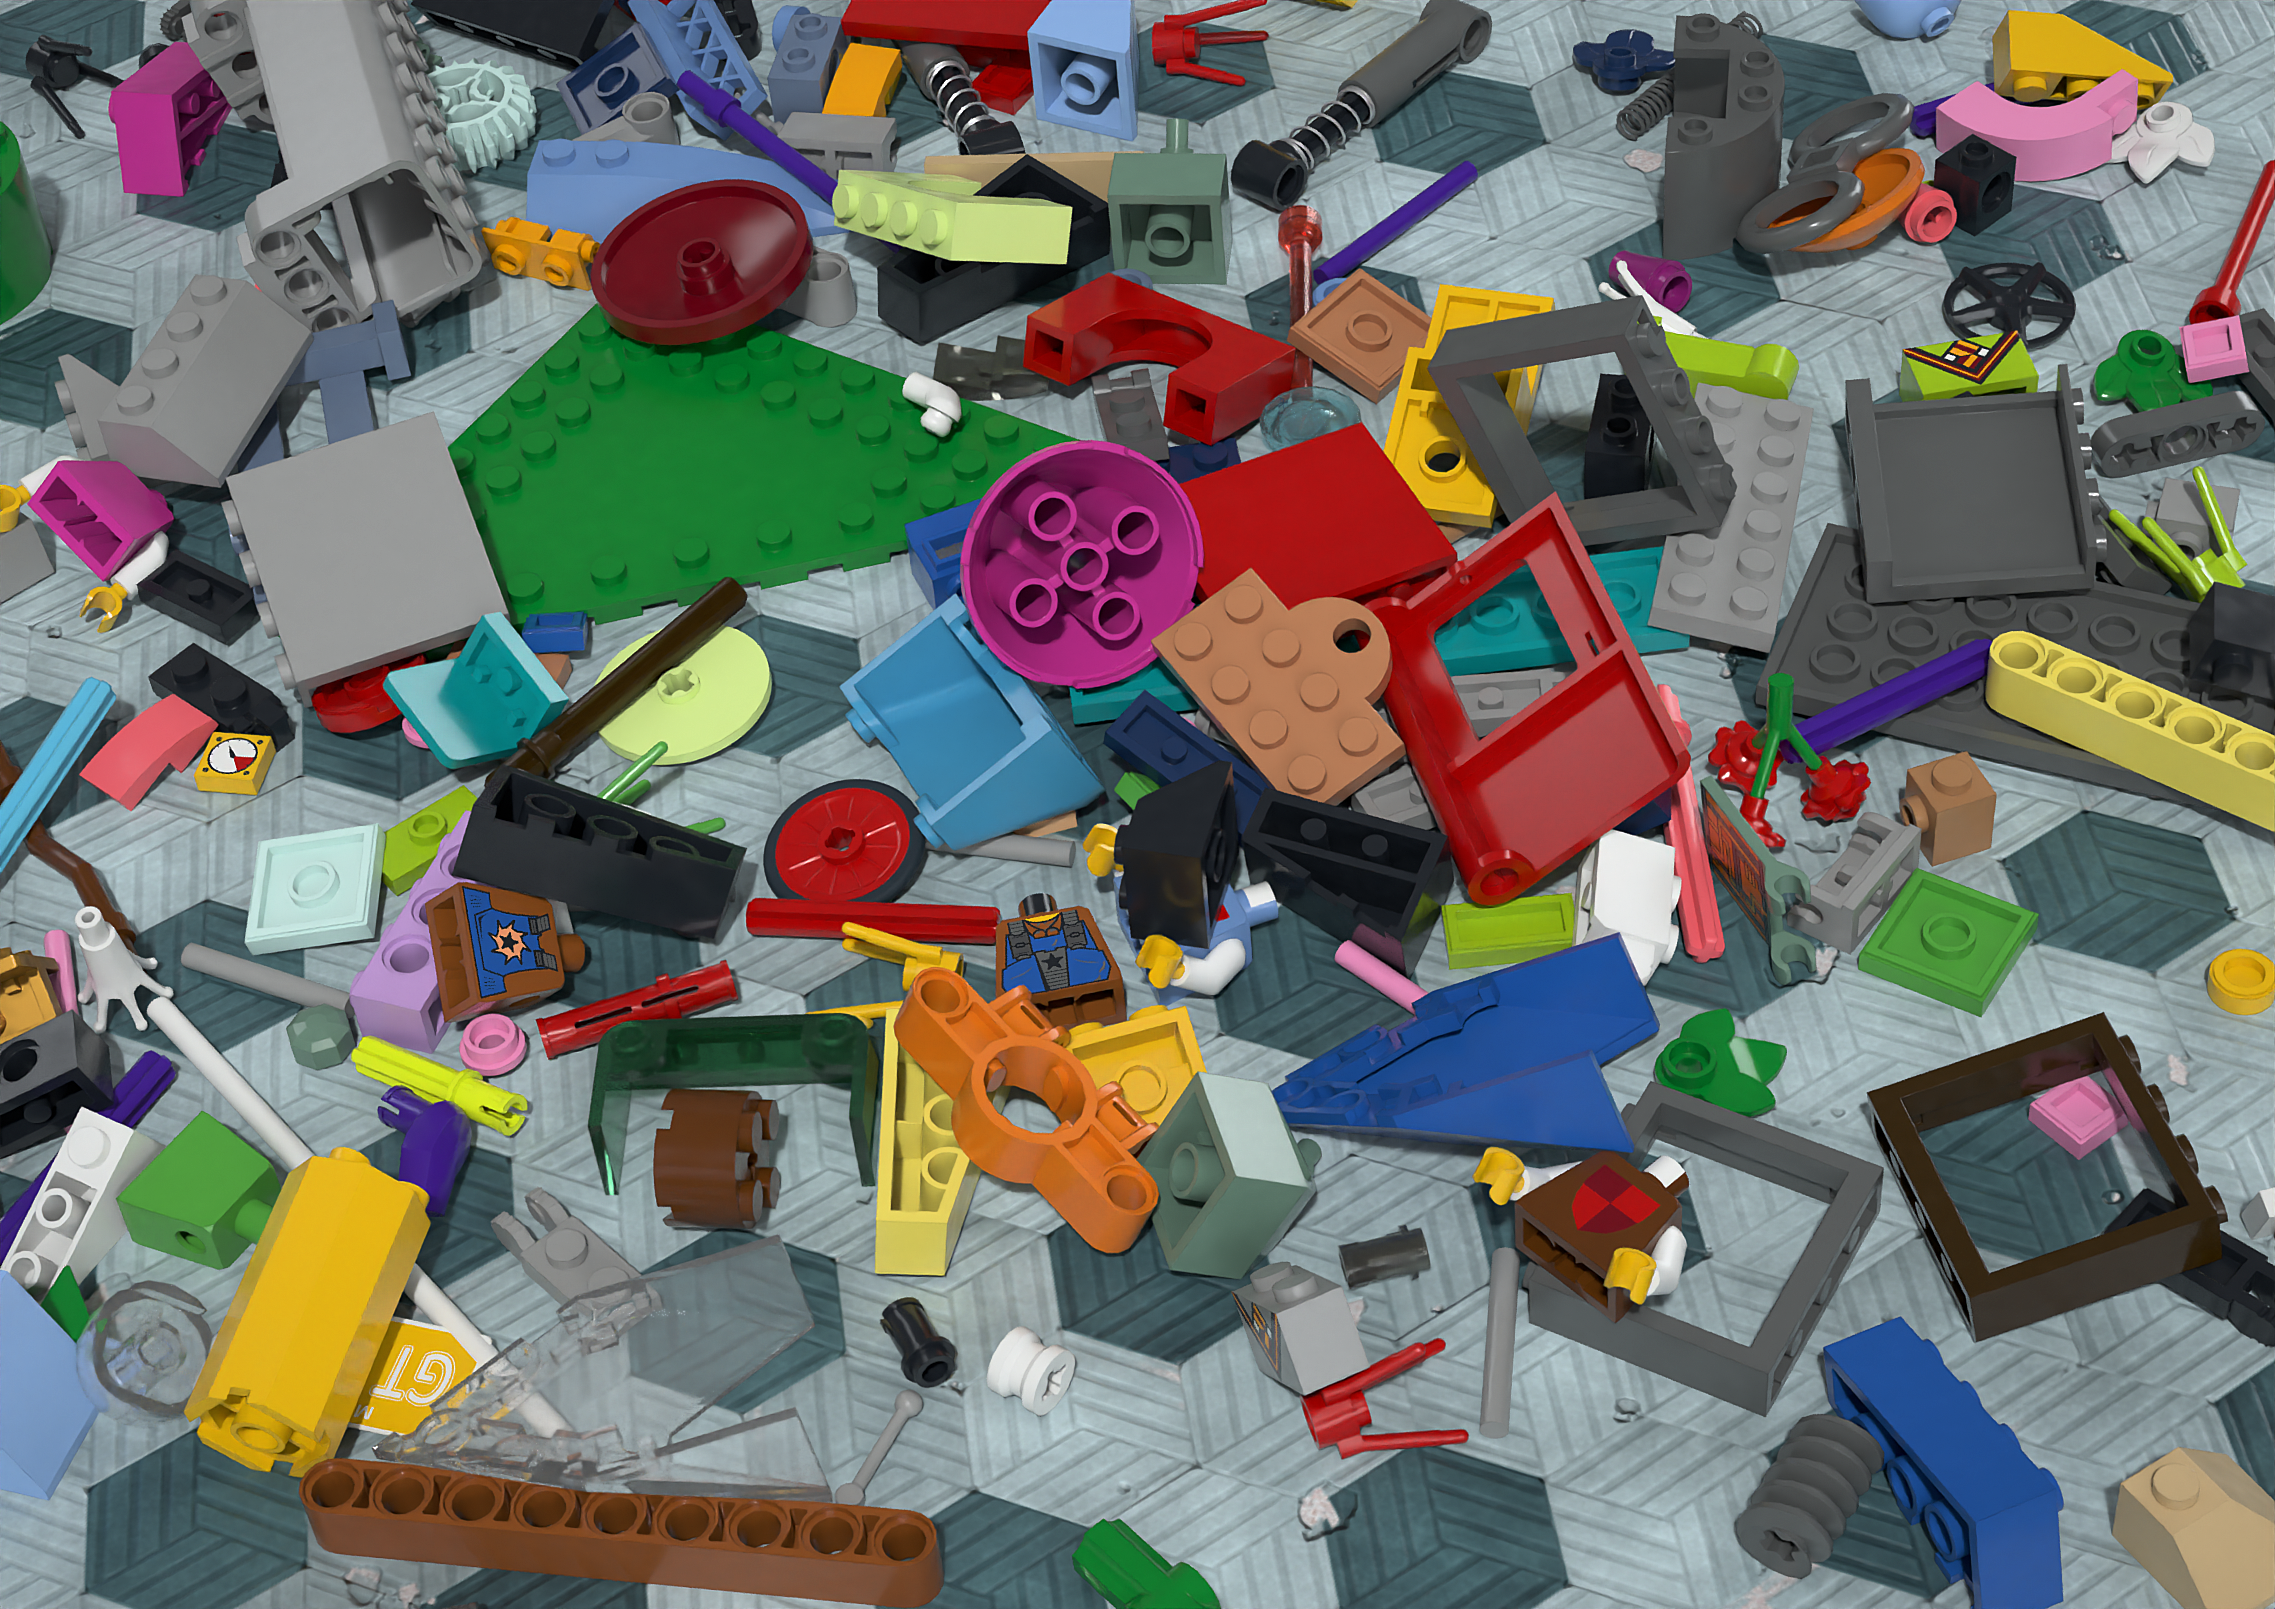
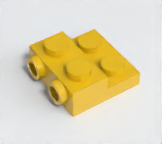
M1165 1005L1149 1006L1133 1013L1129 1017V1021L1107 1027H1103V1024L1099 1022H1091L1068 1030L1071 1034V1039L1065 1049L1076 1056L1086 1067L1094 1081L1096 1090L1111 1081H1117L1124 1089L1122 1097L1148 1124L1156 1122L1160 1126L1197 1071L1207 1073L1186 1006L1168 1010Z

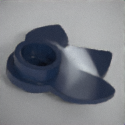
M1623 29L1612 32L1608 35L1605 43L1582 41L1573 47V59L1575 62L1593 68V72L1598 75V85L1609 90L1624 91L1635 89L1641 85V76L1646 72L1665 71L1675 66L1674 51L1654 49L1653 37L1644 31L1636 29Z

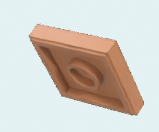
M1359 268L1290 327L1287 342L1377 404L1400 384L1408 348H1425L1432 318Z

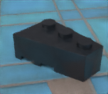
M1265 788L1241 837L1250 883L1255 885L1264 881L1268 882L1276 900L1341 942L1352 941L1411 980L1440 914L1441 905H1444L1454 882L1448 836Z

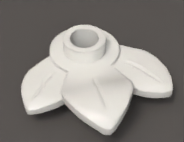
M2160 102L2145 110L2139 116L2137 123L2131 125L2125 132L2112 137V159L2105 163L2113 164L2128 161L2135 175L2143 183H2149L2176 158L2194 166H2209L2214 157L2215 140L2210 129L2194 122L2192 112L2187 106L2176 102Z

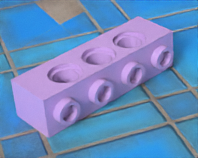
M465 810L453 831L443 837L437 856L423 878L416 880L410 891L409 900L394 924L386 927L376 953L365 970L358 972L352 982L349 999L351 1006L354 1008L362 1037L371 1035L400 1047L433 1054L451 1024L444 1023L425 903L458 882H468L502 889V887L452 876L471 811Z

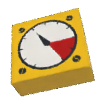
M213 732L194 774L198 790L257 795L276 753L272 737Z

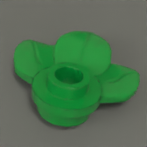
M2135 330L2125 334L2119 341L2116 354L2101 362L2093 377L2094 390L2098 400L2111 401L2128 397L2139 412L2178 404L2181 400L2187 402L2213 396L2210 380L2189 383L2184 357L2176 354L2173 345L2168 339L2150 330Z
M1726 1008L1711 1010L1690 1018L1683 1024L1680 1038L1674 1039L1666 1045L1655 1062V1080L1660 1085L1747 1117L1756 1116L1770 1111L1776 1105L1775 1097L1767 1085L1781 1071L1786 1060L1787 1048L1784 1045L1735 1036V1025L1729 1010Z

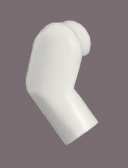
M913 372L905 380L902 390L904 398L927 409L921 417V426L939 437L947 436L953 422L958 423L962 415L960 398L957 393L950 387L918 372Z

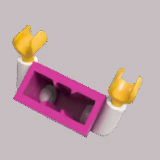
M62 455L19 479V487L16 489L8 485H0V510H2L0 511V532H8L16 527L20 507L27 503L103 582L110 580L112 584L110 588L104 586L96 587L89 592L79 614L80 617H83L87 610L95 607L104 610L107 615L103 618L97 629L98 633H104L114 625L122 609V600L124 598L132 600L138 594L136 584L165 562L169 547V539L165 533L174 522V516L167 508L164 496L157 490H149L122 463L118 461H86L71 455Z

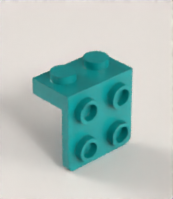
M501 611L481 616L458 658L391 671L383 682V688L432 753L442 765L450 769L512 756L518 751L516 743L524 737L530 740L540 730L555 720L569 701L568 696Z

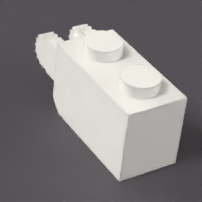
M1613 829L1591 843L1578 867L1572 947L1620 932L1643 986H1646L1660 962L1664 964L1670 962L1678 941L1679 928L1671 924V913L1678 902L1682 885L1681 877L1674 875L1675 847Z

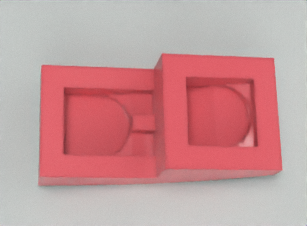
M172 694L155 703L124 726L91 759L79 775L93 787L129 811H132L167 765L182 773L219 724L197 708Z

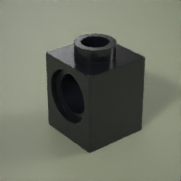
M1971 134L1935 160L1933 187L1945 191L1951 196L1957 212L1954 226L1975 237L2012 210L2017 157L1974 134Z

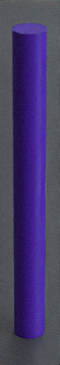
M1463 161L1317 267L1313 271L1316 283L1320 285L1330 279L1345 276L1475 181L1478 177L1476 167L1469 161Z

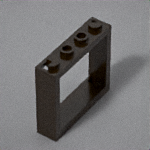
M2104 1012L1867 1092L1874 1138L1976 1342L2222 1259L2220 1224L2228 1222V1215L2223 1200L2215 1186L2203 1187L2197 1176L2199 1167L2190 1141L2185 1134L2174 1136L2168 1125L2170 1123L2169 1111L2159 1087L2155 1083L2148 1086L2145 1085L2140 1076L2142 1070L2140 1059L2132 1040L2127 1034L2118 1037ZM2101 1071L2178 1209L1989 1273L1918 1133Z

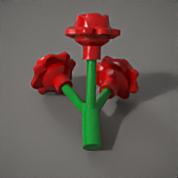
M1776 673L1768 678L1766 724L1760 730H1756L1746 721L1740 720L1734 724L1732 729L1727 727L1719 728L1715 734V748L1708 754V761L1711 765L1719 768L1717 778L1720 783L1736 785L1744 792L1739 812L1768 849L1785 847L1787 841L1780 834L1773 832L1772 825L1764 819L1769 800L1764 798L1766 789L1772 788L1777 783L1776 770L1784 761L1781 751L1778 750L1780 740L1787 739L1807 764L1805 772L1812 780V783L1800 797L1804 804L1802 813L1806 818L1818 816L1825 821H1838L1839 819L1854 817L1859 812L1861 803L1867 799L1865 790L1871 784V780L1867 776L1869 767L1865 762L1851 764L1847 760H1841L1833 766L1827 757L1817 756L1792 724L1794 678L1785 673Z

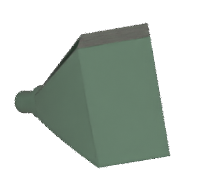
M1167 119L1166 148H1161L1160 153H1114L1107 194L1114 270L1125 268L1139 270L1147 274L1153 284L1227 285L1232 249V228L1226 154L1194 153V149L1188 148L1189 120Z
M1197 1071L1136 1159L1157 1183L1159 1197L1151 1213V1218L1169 1270L1241 1280L1278 1244L1316 1192V1183L1313 1178L1314 1165L1321 1158V1148L1317 1142L1308 1138L1301 1139L1298 1143L1296 1142L1268 1083Z

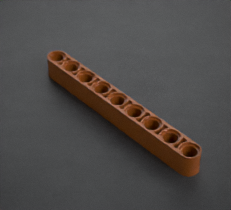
M346 1458L327 1459L315 1464L305 1473L299 1486V1495L317 1543L324 1550L341 1555L897 1608H916L931 1602L940 1593L944 1584V1569L936 1529L932 1521L925 1515L911 1510ZM763 1544H769V1545L764 1546V1547H758V1546H761V1545H763ZM834 1551H841V1552L836 1553V1554H829V1553H832V1552H834ZM916 1557V1558L911 1559V1560H909V1561H900V1560H903V1559H905V1558Z

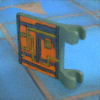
M1712 775L1700 780L1710 869L1770 947L1772 971L1776 981L1783 985L1791 983V971L1787 963L1792 961L1803 962L1807 965L1810 973L1816 971V952L1814 946L1805 938L1783 930L1782 915L1786 913L1782 894L1796 893L1802 897L1804 904L1811 902L1810 880L1803 871L1776 860Z

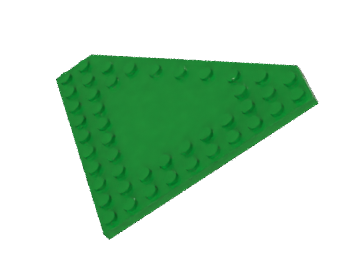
M596 303L447 448L508 610L511 625L522 638L524 624L529 614L584 611V613H587L588 618L594 617L595 625L642 616L641 606L677 599L678 607L692 605L724 577H732L739 585L759 581L762 590L809 580L807 571L842 564L843 571L846 572L891 562L889 553L908 549L904 524L983 498L990 487L1007 470L1022 459L1044 448L1060 443L1079 441V439L961 397L959 398L962 415L959 422H953L947 436L939 437L921 426V417L927 409L904 398L902 390L907 379L905 377L755 324L704 342L681 345L646 343L627 337L614 329L603 317L598 303ZM951 545V546H948V547H945V548L936 550L935 552H939V551H943V550H948V549H953V548H955V547H954V545ZM469 637L464 638V639H461V640H458V641H465V642H467L468 639H469ZM454 642L421 652V654L426 653L428 661L447 658Z

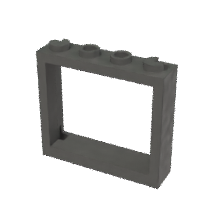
M1643 295L1446 330L1427 369L1510 524L1554 493L1555 490L1493 373L1615 352L1682 485L1562 503L1583 545L1588 546L1721 527L1731 501L1736 496L1735 492L1738 486L1732 476L1734 469L1725 462L1714 440L1712 425L1706 416H1702L1690 392L1687 374L1682 368L1677 366L1666 343L1663 326L1657 325Z
M1650 1081L1637 1104L1628 1103L1621 1112V1117L1633 1141L1634 1151L1633 1153H1615L1632 1166L1639 1169L1657 1139L1830 1204V1207L1751 1347L1634 1303L1624 1317L1615 1324L1532 1259L1526 1268L1522 1284L1523 1287L1529 1288V1323L1767 1417L1880 1212L1884 1167Z

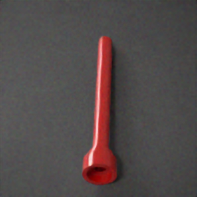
M2275 160L2267 162L2263 167L2214 286L2202 290L2196 296L2189 313L2191 325L2240 315L2241 304L2236 292L2275 200Z

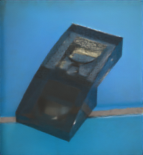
M998 335L995 352L938 342L932 379L950 387L959 397L966 400L994 401L1026 397L1046 392L1049 385L1048 377L1023 367L1025 340Z

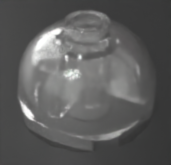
M151 1280L135 1283L129 1289L115 1293L93 1311L77 1340L76 1373L84 1395L100 1413L119 1424L151 1429L185 1418L184 1409L218 1334L217 1332L212 1335L209 1324L201 1316L207 1309L196 1297L176 1285Z

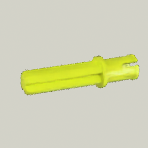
M371 1035L362 1037L359 1046L352 1050L351 1060L356 1063L357 1072L392 1087L396 1085L406 1086L413 1093L433 1104L444 1100L454 1102L466 1113L469 1119L493 1128L500 1134L507 1136L514 1134L525 1120L526 1116L508 1109L511 1106L521 1111L527 1110L526 1098L519 1093H512L483 1081L482 1075L476 1070L467 1068L458 1071Z

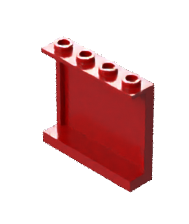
M1362 422L1179 484L1194 508L1202 535L1203 567H1199L1194 590L1202 603L1250 568L1255 571L1288 610L1303 602L1324 597L1344 598L1359 603L1362 606L1374 599L1383 597H1396L1407 602L1446 573L1454 563L1458 562L1457 552ZM1352 630L1342 634L1338 640L1354 635Z

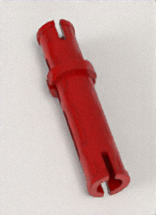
M723 960L719 964L671 979L668 973L655 977V984L598 1000L594 1003L544 1019H536L548 1060L555 1058L554 1056L604 1040H610L667 1020L670 1026L683 1023V1015L730 1000L732 1002L738 1000L727 961Z

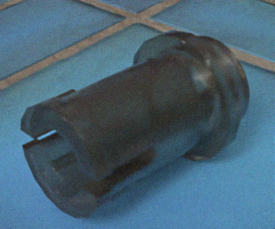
M1406 1224L1398 1225V1232L1371 1240L1338 1246L1340 1264L1348 1290L1409 1274L1411 1280L1418 1279V1271L1431 1268L1428 1248L1421 1227L1408 1230Z

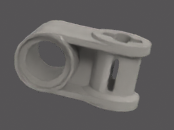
M814 246L812 261L804 279L791 296L776 309L785 310L821 327H836L852 320L857 313V303L850 267L846 257Z

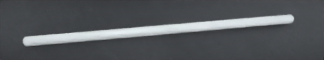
M158 997L149 1004L147 1015L291 1170L310 1157L315 1156L167 997ZM414 1263L403 1290L405 1294L434 1325L445 1327L479 1364L481 1376L551 1451H559L567 1446L573 1437V1431L497 1349L492 1344L490 1346L479 1335L483 1334L425 1272Z

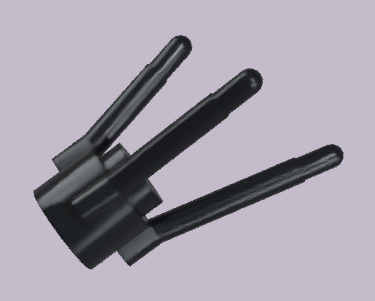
M43 34L39 36L38 41L29 48L26 54L25 64L27 71L34 76L30 86L33 90L43 95L76 138L81 139L85 135L83 129L52 88L71 85L79 74L115 88L125 80L79 61L76 56L89 57L92 55L93 51L89 46L57 41Z

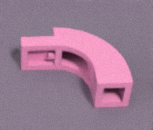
M2121 69L2077 99L2051 107H2029L2010 102L1979 81H1976L1936 107V149L1944 154L1965 138L1974 134L2017 157L2014 181H2048L2089 171L2112 159V137L2125 132L2137 121L2138 79Z

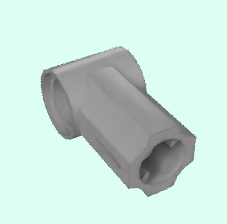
M655 92L635 95L623 106V116L572 140L606 141L616 139L623 142H652L680 145L670 102L666 96Z

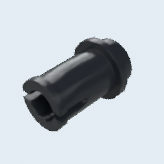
M904 1297L889 1304L882 1312L884 1319H880V1325L885 1333L890 1336L902 1357L901 1370L906 1379L925 1388L943 1383L950 1377L955 1367V1349L949 1339L938 1336L918 1299Z

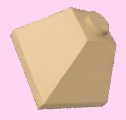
M2177 1447L2120 1483L2112 1536L2184 1609H2265L2275 1602V1501L2227 1454Z

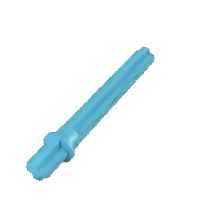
M89 677L83 681L0 805V874L114 704L116 694L111 689L112 686L104 680L99 681Z

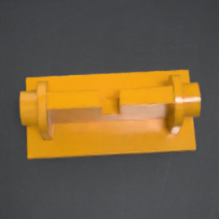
M517 217L500 220L495 230L486 227L482 228L481 233L491 253L490 258L492 259L494 269L501 270L510 275L519 274L549 281L557 286H570L587 291L591 290L592 286L586 267L589 263H593L600 247V243L594 241L592 235L558 228L550 242H546L551 235L549 226L521 220Z

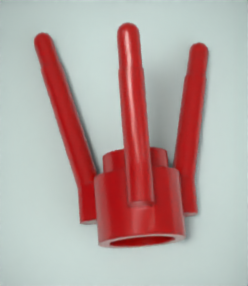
M1237 0L1186 14L1165 15L1164 22H1154L1152 29V54L1155 64H1166L1167 74H1187L1220 83L1243 86L1246 82L1243 76L1189 63V60L1199 58L1200 45L1265 41L1268 38V33L1264 30L1199 33L1198 26L1189 25L1264 6L1268 0Z
M1436 1338L1426 1344L1421 1342L1414 1343L1370 1365V1368L1353 1374L1344 1380L1337 1381L1305 1396L1300 1394L1302 1410L1316 1447L1321 1450L1336 1444L1341 1459H1345L1365 1451L1435 1447L1466 1443L1469 1439V1434L1464 1429L1361 1435L1360 1433L1361 1427L1372 1424L1363 1391L1442 1352L1446 1347V1342L1442 1338Z

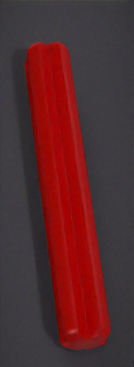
M755 898L748 902L746 926L747 931L752 935L858 939L846 935L842 931L844 923L852 922L910 941L993 944L996 942V926L1001 922V914L998 908L989 906Z

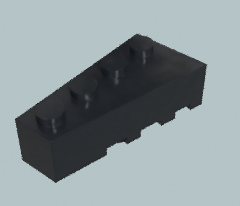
M502 764L473 804L452 876L666 927L686 937L699 938L704 936L714 939L725 918L747 848Z

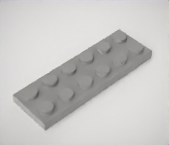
M1698 382L1694 400L1702 416H1706L1709 419L1713 428L1714 440L1725 462L1734 469L1732 476L1738 487L1735 492L1736 496L1731 501L1721 527L1666 534L1647 625L1770 653L1777 626L1814 408L1797 405L1785 399H1770L1739 392L1727 386H1712ZM1677 478L1676 486L1682 485L1679 478Z

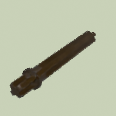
M724 577L549 725L540 730L530 740L524 737L516 743L518 751L502 764L550 780L555 776L554 767L657 681L662 674L670 670L745 606L748 598L746 591L732 577ZM500 766L486 777L484 787L488 785Z

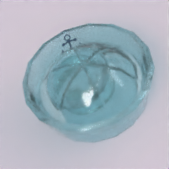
M1318 386L1295 388L1279 394L1265 406L1259 418L1261 433L1272 452L1362 422L1360 409L1350 397L1335 389Z

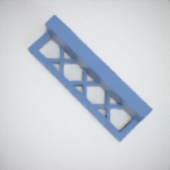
M629 0L627 2L637 22H640L649 32L676 83L683 72L691 70L716 90L723 88L731 95L734 94L735 88L745 87L747 91L738 100L741 102V109L749 115L768 97L714 0H671L667 6L659 0ZM695 4L691 20L681 22L680 18ZM711 31L707 47L699 49L703 33ZM727 59L723 75L714 78L719 60ZM682 90L676 92L688 116L724 141L733 134L734 130L729 126L722 128L705 116L703 107Z

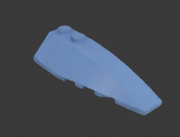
M616 139L606 141L539 140L527 174L526 221L549 226L551 235L546 242H550L559 228L581 234H590L594 241L599 242L601 245L609 233L623 219L646 203L689 185L724 179L753 180L767 183L785 191L801 206L812 237L854 232L834 226L835 213L833 206L776 162L753 156L693 146L652 142H623Z

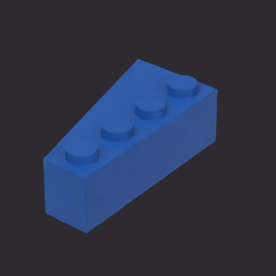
M1900 1316L1823 1347L1829 1404L1838 1417L1849 1420L1865 1429L1879 1442L1885 1454L1884 1464L1876 1473L1887 1469L1889 1483L1897 1499V1506L1911 1526L1922 1521L1926 1522L1930 1536L1939 1552L1935 1553V1562L1948 1582L1953 1584L1964 1579L1973 1592L1974 1604L1970 1606V1609H2046L2063 1602L2058 1512L2064 1507L2061 1489L2048 1469L2044 1467L2038 1469L2022 1451L2012 1429L2005 1423L1998 1424L1982 1407L1980 1398L1973 1386L1965 1380L1960 1382L1944 1365L1943 1359L1934 1343L1929 1339L1922 1340Z

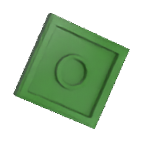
M1916 868L1859 953L1858 970L1982 1018L2036 932L2039 914Z

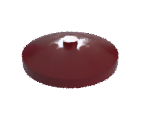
M744 179L701 182L664 194L641 206L623 219L605 238L595 255L590 274L591 286L603 317L614 329L627 337L660 345L704 342L731 334L757 322L791 296L804 279L810 267L814 248L813 237L801 206L792 196L775 186Z

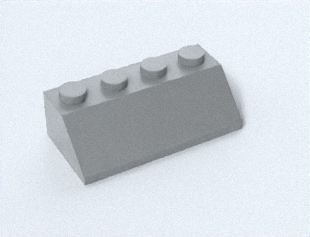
M195 274L97 420L110 460L122 463L137 477L221 488L226 480L225 477H228L314 340L312 332L247 280Z

